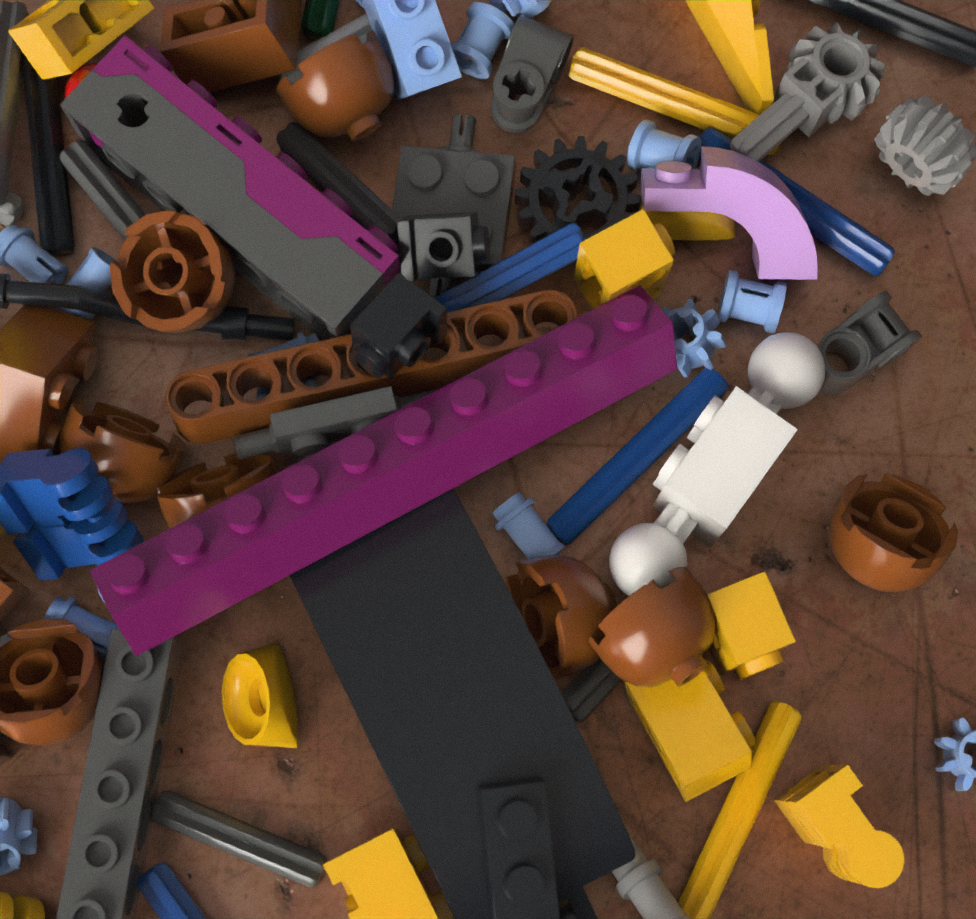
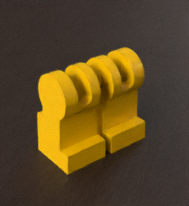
M848 764L820 765L774 799L776 805L804 843L823 847V860L828 870L836 877L872 888H882L892 884L900 876L904 867L903 849L891 834L875 830L851 797L863 785Z

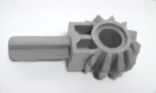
M838 22L830 27L828 32L815 26L807 33L805 39H800L792 47L788 56L790 60L774 95L773 104L731 140L730 149L759 162L797 128L810 137L825 122L829 121L831 125L840 118L841 114L853 121L856 116L861 114L864 107L873 104L880 92V80L884 75L883 69L885 64L875 59L878 44H863L860 41V29L850 35L845 34Z

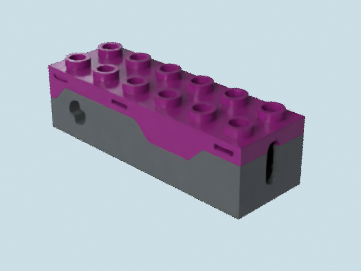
M124 35L99 63L85 64L73 73L66 84L65 99L60 106L79 138L90 146L107 167L161 211L171 210L194 216L213 230L217 236L227 243L233 253L235 271L288 315L295 318L310 333H315L320 341L351 334L350 324L398 273L401 274L399 256L396 254L398 246L386 233L374 225H371L366 230L350 217L353 213L352 209L340 196L327 188L322 193L317 191L305 181L307 174L294 159L283 152H280L275 157L260 145L262 142L261 136L248 122L239 116L229 120L215 108L218 105L217 101L202 85L194 80H191L186 85L171 72L174 68L171 63L153 46L147 44L141 49Z

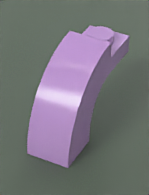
M702 146L700 169H692L689 164L678 161L661 162L656 165V168L641 169L640 191L644 211L714 212L725 215L741 224L753 239L752 260L758 279L817 280L818 263L816 248L799 203L786 184L773 171L760 162L732 150Z

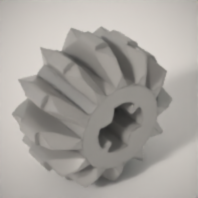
M923 95L919 99L908 98L902 105L898 104L886 116V121L880 127V132L874 140L877 147L881 150L879 158L881 161L889 164L892 168L891 174L902 178L906 187L916 186L922 194L929 196L932 193L944 195L951 187H956L966 176V172L972 167V162L976 158V146L972 143L975 135L972 131L964 128L961 123L962 116H954L949 112L945 103L937 106L931 98Z

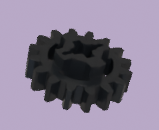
M578 136L575 149L568 150L560 138L554 140L553 155L550 157L539 149L535 151L533 163L536 170L522 167L520 182L525 187L515 189V204L525 207L518 212L517 222L519 227L534 226L529 233V243L533 244L570 223H576L581 231L589 228L596 229L583 233L585 238L588 239L631 216L630 213L639 211L641 196L630 193L637 186L638 176L636 173L622 175L626 157L621 154L609 160L606 157L608 143L604 141L598 144L594 151L587 150L584 136ZM573 168V169H570V170H567V171L562 172V170H564V169ZM602 177L612 188L615 201H612V194L604 191L600 181ZM587 185V199L582 200L578 207L574 206L571 214L567 216L568 200L573 201L577 194H581L584 186ZM539 198L543 200L544 206L552 209L555 217L553 224L542 212Z

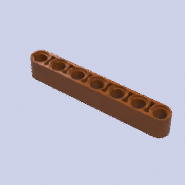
M547 290L447 312V336L440 343L431 338L429 348L442 349L447 354L437 360H429L422 357L412 367L404 365L392 379L386 375L377 378L361 369L362 366L353 355L352 334L193 369L177 375L170 382L166 390V404L178 434L186 441L204 444L232 438L235 434L240 435L269 428V425L272 424L270 414L385 387L391 386L393 394L399 395V397L429 391L434 388L436 391L547 334L535 327L537 324L552 322L560 327L576 319V307L572 300L564 293ZM485 335H495L503 339L504 342L498 346H486L481 344L478 339ZM313 374H323L330 378L324 385L319 387H310L302 383L308 376ZM255 387H264L270 390V393L265 398L257 401L243 398L249 390ZM195 401L211 403L202 413L193 415L184 413L185 408Z

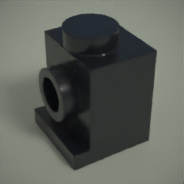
M478 212L409 215L397 221L401 274L410 281H415L416 279L473 277L482 271L481 262L489 261V231L487 226H479ZM442 237L450 241L453 247L450 258L444 259L436 255L434 252V241L436 238Z
M398 273L350 324L355 359L371 375L377 378L386 375L392 379L404 365L412 367L423 357L429 348L431 338L440 343L447 336V308L402 274Z

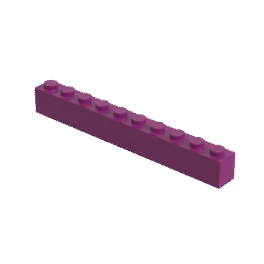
M639 285L89 571L116 625L134 655L138 656L677 370L673 322L642 286Z

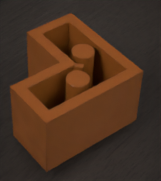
M194 0L166 8L164 10L159 52L171 63L174 68L173 71L183 83L187 85L191 80H194L209 93L296 70L301 0Z
M24 305L0 329V464L8 453L51 449L55 456L60 454L59 441L64 425L62 423L63 410L70 400L74 387L81 379L87 381L93 374L97 364L99 349L92 345L95 321L53 307Z

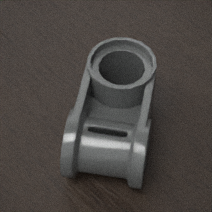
M519 16L510 34L503 59L493 81L492 89L494 96L491 103V114L498 127L506 132L522 133L536 125L554 84L558 82L573 45L574 35L526 16ZM516 95H521L518 101L514 100Z
M887 290L881 292L857 309L843 323L828 332L818 343L817 347L821 351L825 362V379L819 392L827 395H838L847 391L877 368L881 369L894 361L923 337L918 330L910 331L889 304L892 297ZM826 352L841 354L849 365V372L834 370L826 360Z

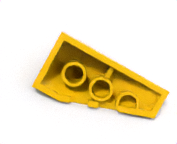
M685 0L745 108L761 115L773 104L774 93L766 27L762 22L754 23L753 16L758 15L760 0Z

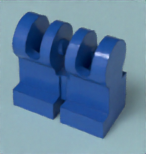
M76 448L65 451L57 456L53 454L51 449L8 453L0 464V524L8 535L17 534L13 543L40 581L59 579L65 568L92 564L99 566L144 542V538L137 526L132 521L127 520L128 513L121 501L112 498L113 489L104 476L97 475L98 465L86 449Z

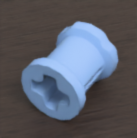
M473 2L466 11V16L469 20L457 42L450 44L461 72L478 79H487L493 71L491 61L503 39L510 37L514 23L498 8L482 2Z
M643 120L636 128L630 141L627 166L629 169L639 172L642 168H656V165L661 162L678 161L687 163L692 169H696L701 151V139L693 134L683 138L657 129L655 122Z
M728 270L718 306L717 316L719 320L726 322L729 318L760 324L764 326L765 332L774 334L783 309L787 289L786 283L777 281L772 286L739 278L738 271Z

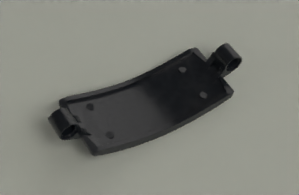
M454 488L289 575L455 919H492L478 785L541 777L546 784L560 919H598L583 886L631 862L635 858V848L591 753L531 632Z

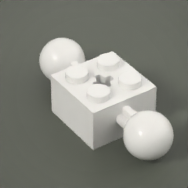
M783 332L771 335L759 343L752 352L748 364V378L752 387L748 394L736 386L725 402L715 395L687 436L695 444L690 450L679 444L671 454L653 483L656 488L661 490L653 504V507L658 509L661 514L654 523L637 524L623 531L613 543L610 551L609 568L611 576L618 588L626 595H632L651 580H654L661 589L675 582L676 580L668 571L677 567H687V553L684 543L692 534L711 547L738 514L798 430L777 414L781 409L797 408L808 403L818 394L825 379L824 358L819 348L810 339L797 333Z

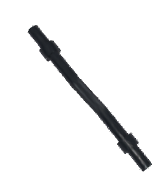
M0 273V309H8L9 304L77 309L146 327L137 319L126 315L113 294L83 286L11 280L9 274ZM226 306L219 317L204 327L184 332L221 335L222 341L246 343L247 337L290 341L294 339L295 318L249 314V308Z

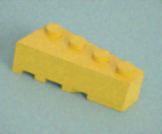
M393 828L323 864L332 884L335 885L342 882L348 894L344 899L350 919H455L442 890L431 895L421 872L431 867L415 834L404 838L399 828Z

